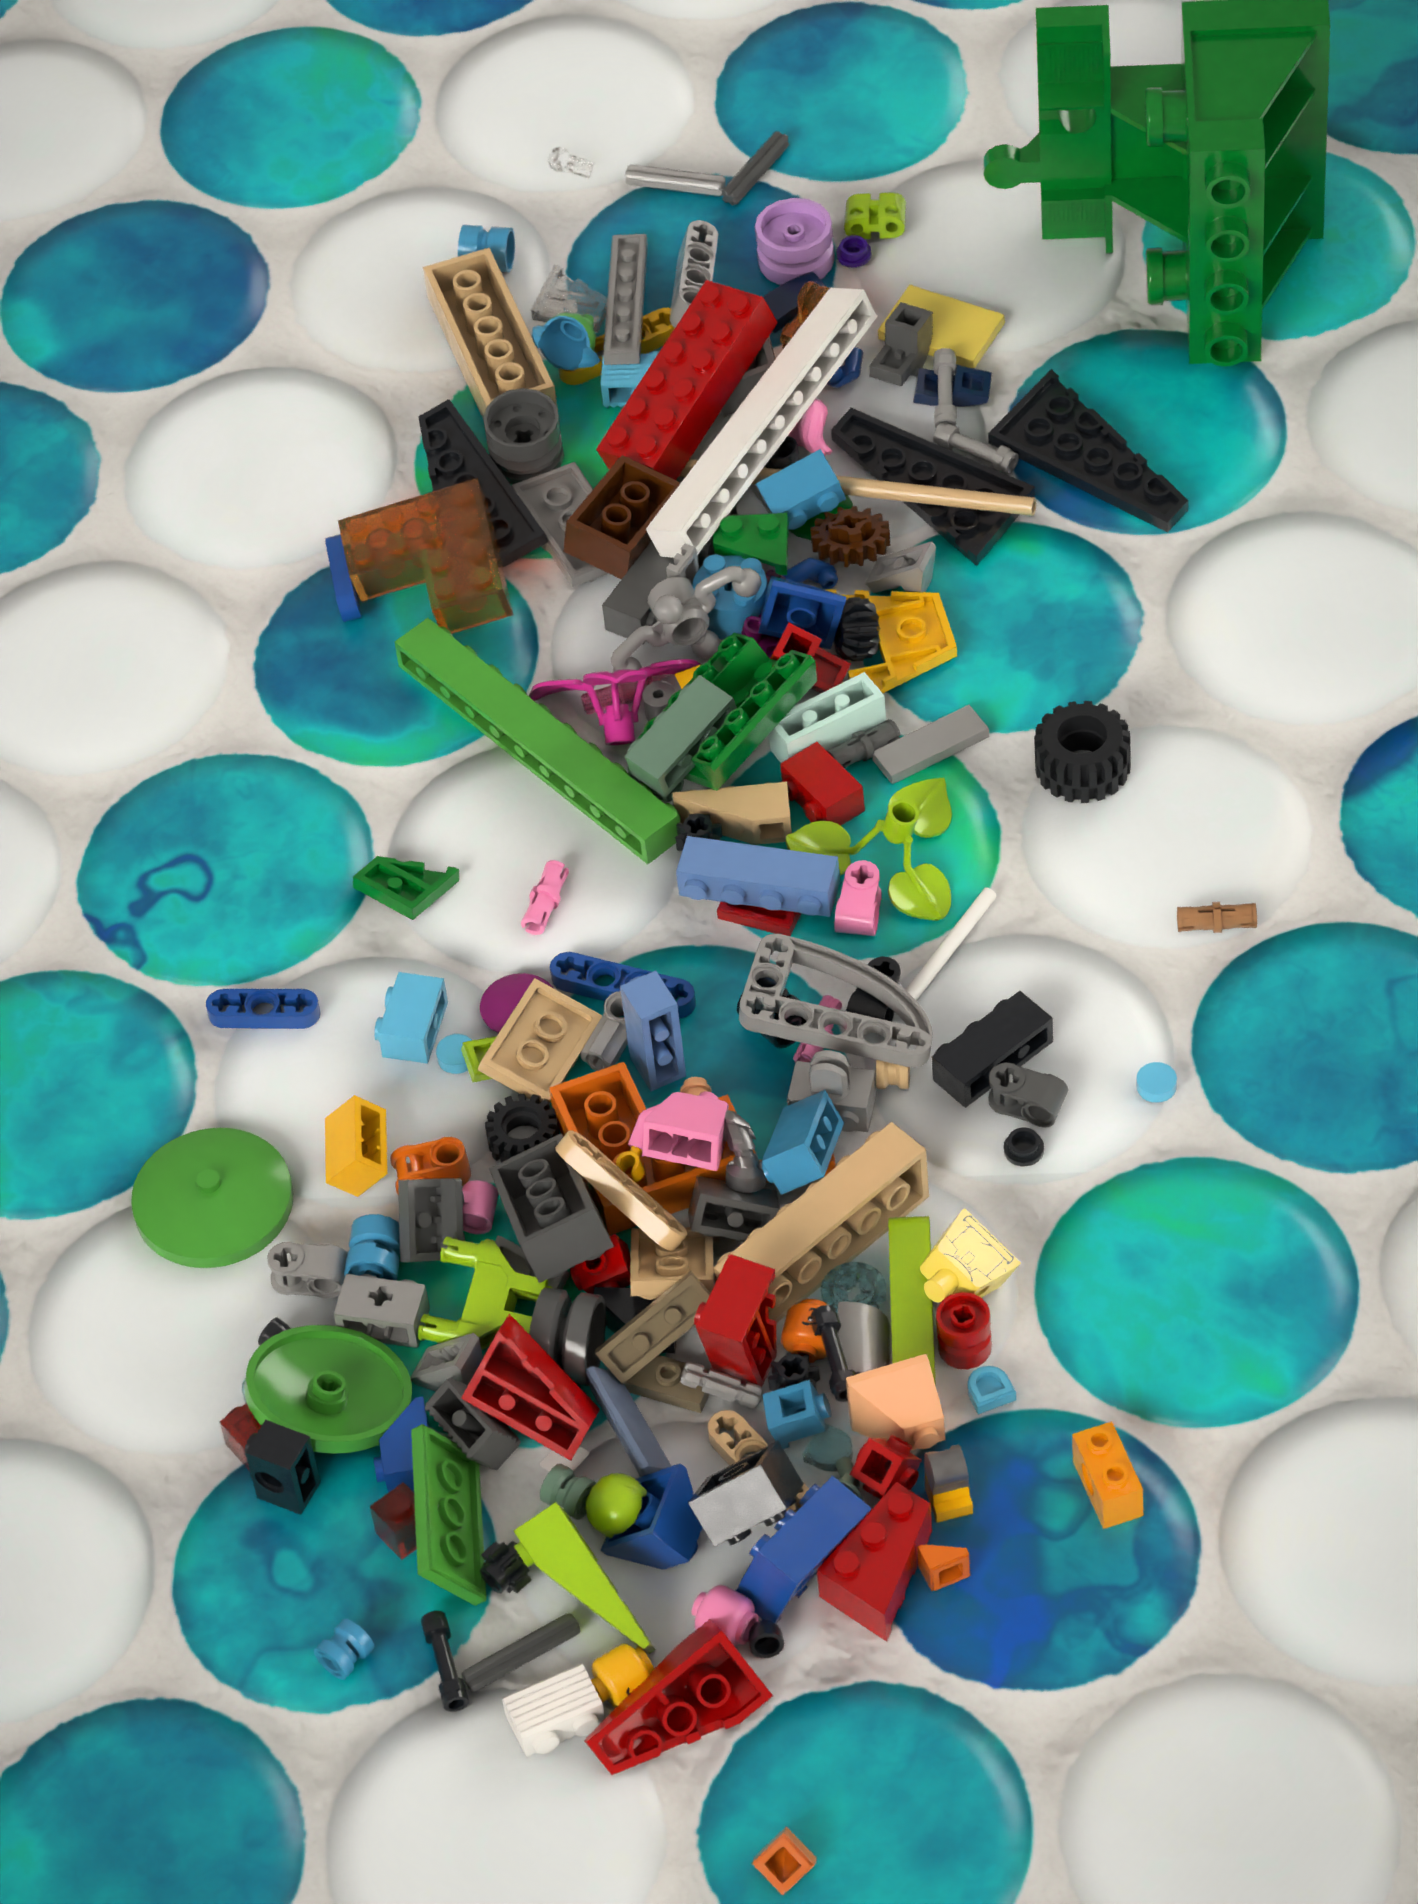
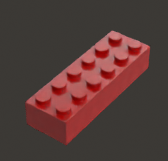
M709 280L704 282L596 448L609 470L621 455H624L677 480L778 323L764 297Z

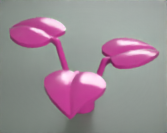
M674 659L653 663L639 670L623 669L612 673L608 671L585 674L583 681L578 679L544 681L532 687L529 697L535 701L562 691H586L597 713L599 726H604L605 745L632 744L635 741L634 723L639 722L638 710L647 677L676 674L701 664L692 659ZM638 681L632 709L629 711L628 704H620L618 683ZM611 684L613 705L606 706V713L603 712L595 693V685Z

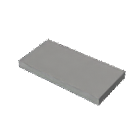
M575 462L511 485L544 531L548 540L546 549L572 587L590 581L591 575L593 580L609 574L564 552L566 521L593 490Z

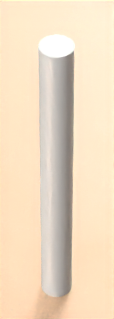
M984 888L905 989L916 1001L996 899V893L992 889Z

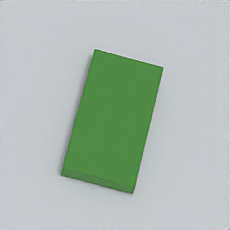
M421 1424L411 1430L418 1575L476 1606L486 1601L487 1597L486 1582L480 1574V1569L483 1567L485 1560L481 1556L484 1552L479 1463L466 1458L467 1455L462 1453V1449L458 1448L456 1443Z

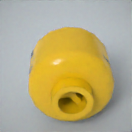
M621 1644L593 1661L592 1674L594 1678L591 1679V1682L602 1703L608 1701L616 1708L635 1688L648 1678L654 1667L641 1647L633 1648L628 1644Z

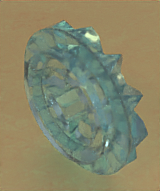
M848 1262L836 1266L827 1273L822 1281V1301L829 1306H833L836 1313H838V1302H859L879 1309L882 1302L886 1301L887 1286L883 1275L876 1268L865 1263ZM857 1282H859L861 1294H857L855 1299L849 1301L847 1292H851L853 1287H856Z

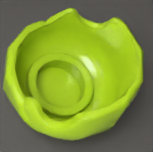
M611 1473L601 1477L592 1486L587 1497V1518L598 1532L613 1538L614 1535L625 1532L636 1522L642 1508V1497L647 1495V1491L639 1481L623 1473Z

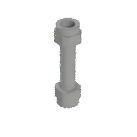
M941 348L934 353V373L938 375V405L935 406L934 410L935 428L940 423L956 426L957 407L952 405V375L956 370L955 352L949 348Z
M940 423L933 435V442L949 450L955 447L992 462L993 469L1002 473H1012L1018 463L1019 455L1013 452L1011 448L1000 445L996 449L960 434L959 427L952 424Z

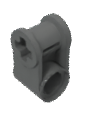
M1007 1062L996 1065L989 1074V1084L992 1089L989 1092L988 1102L995 1112L1028 1121L1039 1127L1054 1125L1068 1093V1086L1063 1080L1051 1074L1039 1073ZM1010 1074L1013 1076L1012 1083H1009ZM1001 1095H1004V1104L1001 1103Z

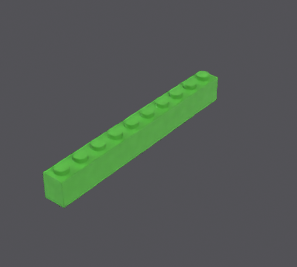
M426 618L394 641L400 668L646 864L651 863L676 844V825L680 823L681 818L673 805L663 803L646 784L635 781L628 775L622 765L607 759L595 744H588L579 737L571 725L560 722L544 704H537L527 696L525 690L520 685H513L504 678L496 666L488 665L478 657L470 646H464L457 641L446 627H439L431 619Z

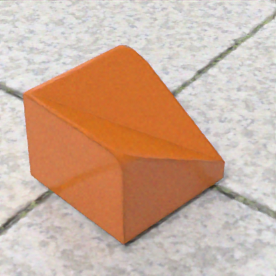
M937 1545L917 1546L918 1567L931 1591H936L970 1576V1559L967 1548Z
M786 1826L754 1857L752 1864L783 1896L815 1866L817 1858Z

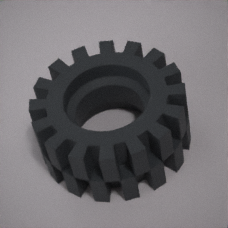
M518 1094V1101H513L512 1096L505 1098V1106L500 1102L494 1105L495 1112L489 1111L487 1115L488 1122H485L489 1150L492 1152V1157L495 1161L500 1159V1162H503L559 1135L556 1112L554 1108L550 1109L549 1102L544 1099L539 1103V1096L532 1095L530 1101H528L525 1094ZM519 1126H532L538 1129L534 1135L524 1139H515L508 1136L512 1129Z

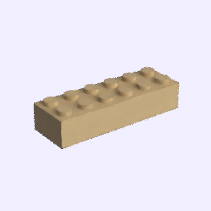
M490 248L423 267L428 299L482 418L487 406L495 397L509 390L521 388L538 390L549 396L557 406L555 386Z
M890 1122L881 1131L873 1132L859 1149L851 1155L841 1158L832 1171L822 1179L813 1181L804 1194L793 1203L785 1204L771 1221L762 1228L759 1227L753 1230L746 1241L733 1252L725 1253L718 1260L716 1266L713 1267L715 1283L729 1253L775 1269V1279L773 1283L771 1282L768 1293L776 1295V1305L774 1308L768 1307L769 1319L775 1320L778 1323L786 1316L787 1310L791 1306L807 1299L888 1231V1218L907 1216L929 1197L926 1149L893 1122Z

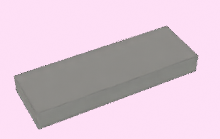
M967 705L875 750L872 760L890 783L895 784L988 738L989 728L973 708Z

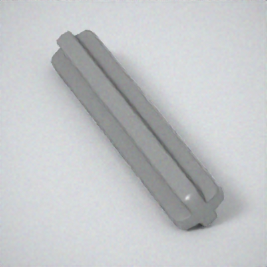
M633 164L628 165L625 173L626 183L633 186L712 196H722V190L726 187L725 177L720 175Z

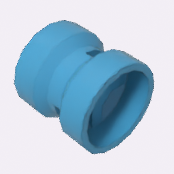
M343 1619L335 1627L334 1635L331 1639L323 1640L314 1649V1654L329 1673L336 1678L345 1680L354 1670V1663L358 1659H365L375 1647L369 1635L358 1624L349 1619Z

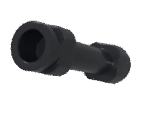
M820 1306L811 1312L813 1332L815 1336H821L832 1372L828 1382L831 1393L837 1401L847 1402L846 1377L856 1375V1372L848 1370L838 1336L841 1327L838 1313H836L833 1306Z
M432 1611L421 1618V1624L426 1643L432 1645L442 1682L438 1687L444 1709L449 1712H455L468 1706L467 1690L464 1679L458 1678L448 1641L451 1637V1632L446 1614L442 1611Z

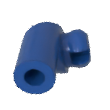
M854 347L844 360V365L838 368L827 384L834 388H840L857 379L861 372L863 351L858 347Z
M814 558L803 560L789 568L787 575H782L784 579L799 583L805 580L819 583L823 589H831L838 583L835 567L830 565V563Z

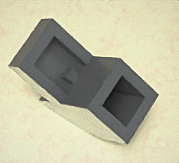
M902 302L899 303L885 322V346L869 365V377L901 387L910 375L917 377L919 367L923 368L931 345L933 333L932 311Z

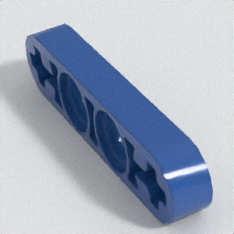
M574 952L560 953L550 963L552 983L557 989L605 1001L609 995L621 991L620 986L628 983L633 978L651 973V971ZM569 968H570V969H574V970H570V971L567 973V975L562 974V973H566V972L569 970ZM659 974L675 1000L678 996H684V998L682 997L677 1000L679 1019L690 1015L696 1006L693 986L686 980ZM602 975H609L615 979L613 983L607 986H599L594 983L596 978Z

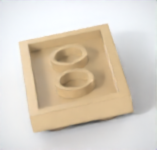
M534 978L479 1064L478 1071L519 1094H525L528 1099L532 1095L539 1096V1103L545 1099L550 1104L549 1087L565 1081L603 1015Z
M684 1227L687 1231V1236L675 1251H669L658 1245L640 1228L631 1229V1296L655 1300L689 1271H692L711 1293L714 1287L713 1237L691 1231L690 1227Z

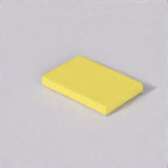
M909 285L878 329V339L885 341V322L900 302L933 312V333L928 355L934 357L936 350L949 348L955 352L957 365L975 369L1004 326L1005 315Z

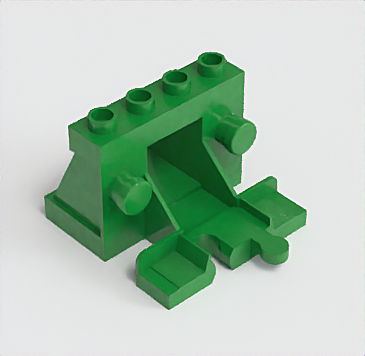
M1211 0L1181 2V64L1111 66L1109 5L1036 8L1039 133L1026 146L1020 149L1006 144L997 145L989 149L983 159L985 180L989 185L999 189L1014 188L1021 183H1041L1042 240L1105 237L1106 253H1113L1112 201L1182 240L1183 250L1162 251V248H1148L1146 250L1148 304L1164 305V301L1186 300L1189 364L1212 363L1217 366L1227 367L1240 362L1261 361L1263 308L1308 239H1324L1330 50L1328 0Z

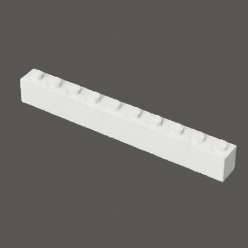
M830 288L651 521L646 531L661 557L674 558L677 553L682 555L681 547L685 543L696 547L698 555L720 526L722 519L727 517L877 318L864 289Z

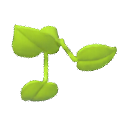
M944 777L919 781L893 794L887 806L885 820H878L876 826L853 847H850L851 838L848 832L839 824L831 821L811 822L799 830L786 835L785 842L788 850L837 856L840 875H843L847 867L851 865L849 855L857 854L882 831L886 839L891 843H903L904 845L903 866L906 872L896 873L888 885V895L892 904L900 912L908 916L934 921L944 919L951 907V890L944 874L938 868L928 863L920 864L914 869L911 866L912 834L915 833L925 838L935 837L944 833L950 825L952 810Z

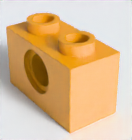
M1111 1421L1072 1434L1073 1463L1103 1529L1143 1517V1487L1113 1422Z

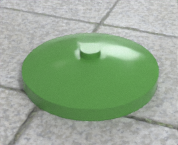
M208 1128L193 1131L171 1140L159 1148L145 1162L134 1182L131 1198L132 1211L141 1237L158 1255L171 1262L188 1267H222L243 1261L255 1255L279 1235L291 1213L293 1186L285 1160L266 1140L238 1129Z
M309 1325L280 1332L257 1348L247 1366L244 1393L249 1410L260 1425L265 1420L310 1436L314 1452L340 1454L358 1452L379 1445V1439L411 1403L412 1382L402 1360L389 1347L377 1339L349 1328L332 1325Z

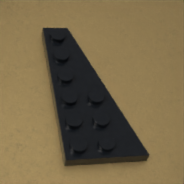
M1052 369L988 433L989 444L997 448L1000 445L1011 448L1013 452L1018 453L1019 459L1167 533L1188 511L1189 500L1163 475H1156L1147 466V460L1140 453H1133L1127 447V441L1094 409H1088L1079 401V395L1071 387L1067 389L1059 381V376Z
M448 399L418 416L428 461L429 477L432 482V493L444 547L445 563L449 574V585L453 596L546 544L548 540L542 528Z
M850 408L831 429L832 440L877 480L1035 497V486L856 409ZM902 501L976 566L1020 515Z

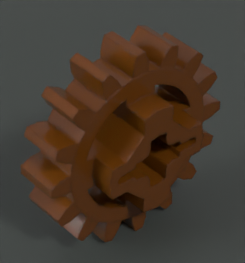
M853 506L851 509L839 507L836 514L825 512V519L816 518L815 527H811L812 551L818 552L820 560L830 558V565H835L840 561L843 562L844 567H849L850 564L864 566V560L868 559L876 562L877 554L885 555L887 553L886 547L891 545L889 522L883 521L881 513L872 516L870 508L859 512L857 506Z

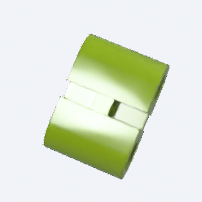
M893 192L879 193V200H871V193L850 196L846 201L845 234L847 236H860L864 239H871V232H879L880 239L899 237L905 229V198Z

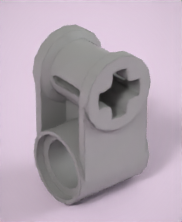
M282 1242L274 1245L267 1255L268 1266L272 1271L270 1275L271 1285L275 1291L284 1295H308L321 1298L338 1297L345 1278L344 1271L347 1251L331 1244L310 1245ZM287 1253H290L291 1261L289 1262L287 1258ZM283 1276H287L288 1284L284 1283Z

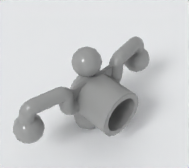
M729 566L699 582L695 590L690 581L684 577H671L659 582L651 589L647 603L657 622L652 626L645 625L636 629L613 652L611 657V664L614 668L613 672L623 669L639 670L642 668L641 663L636 658L630 656L645 641L654 647H661L669 642L681 646L691 645L692 651L696 656L704 659L711 658L718 651L720 644L716 633L707 630L709 626L708 613L713 610L716 604V598L712 592L732 581L733 590L737 595L742 597L754 596L761 587L759 574L751 568L742 569L738 566ZM627 682L621 684L630 686L637 682Z

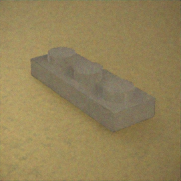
M689 1271L596 1348L595 1354L623 1385L694 1326V1318L699 1305L702 1302H707L711 1293L693 1272Z

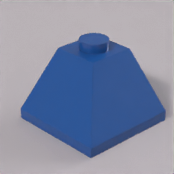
M771 576L763 604L758 633L781 638L787 624L790 622L821 638L820 648L831 650L846 603V597L808 584Z
M679 1463L636 1478L647 1491V1495L642 1497V1508L636 1522L625 1532L616 1534L613 1538L606 1536L600 1550L601 1552L611 1557L661 1570L687 1563L693 1558L698 1549L697 1541L703 1527L688 1503L694 1493L687 1468Z

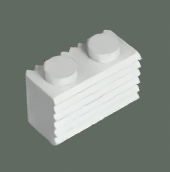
M582 1663L502 1697L505 1715L525 1756L531 1757L533 1753L546 1754L551 1752L559 1743H563L565 1739H571L573 1736H588L605 1719L602 1701Z

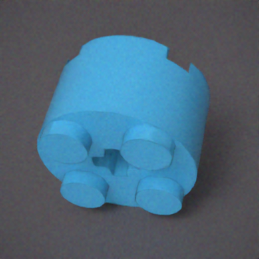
M710 555L705 558L703 566L694 576V590L699 582L729 566H738L742 569L751 568L761 578L759 591L751 597L737 595L733 590L732 581L712 592L716 598V604L713 610L708 613L709 626L707 630L715 632L721 640L731 636L734 632L741 634L746 618L750 616L758 617L762 613L768 589L767 578L762 569L761 562L756 558L744 559L741 556Z

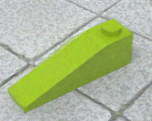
M557 1502L514 1530V1533L520 1540L519 1543L514 1545V1548L527 1567L535 1563L545 1575L630 1641L641 1647L648 1655L656 1650L626 1603L619 1597L618 1591L602 1567L597 1564L598 1559L569 1515Z

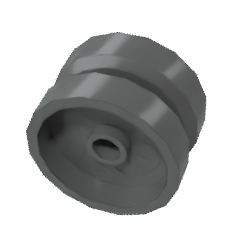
M545 1287L537 1298L529 1335L577 1385L589 1386L586 1376L587 1368L591 1366L599 1368L601 1360L595 1354V1349L605 1342V1299L602 1295L581 1292L572 1302L566 1290Z

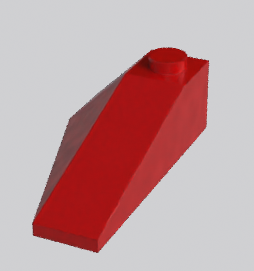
M709 1619L677 1645L654 1668L648 1678L635 1688L584 1741L609 1773L614 1775L661 1755V1752L683 1743L691 1744L700 1740L703 1735L723 1727L728 1729L740 1724L773 1695L724 1632Z

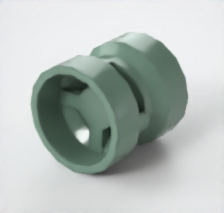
M560 1463L555 1465L545 1477L540 1489V1500L550 1506L557 1502L570 1517L580 1520L587 1514L586 1500L592 1486L596 1482L586 1476L578 1478L574 1475V1471L571 1468Z

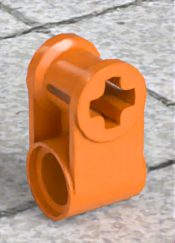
M443 1137L417 1145H405L394 1150L390 1156L391 1165L397 1171L398 1179L395 1182L397 1194L398 1180L460 1178L462 1186H464L471 1177V1168L466 1150L458 1138ZM407 1157L410 1158V1163H406Z

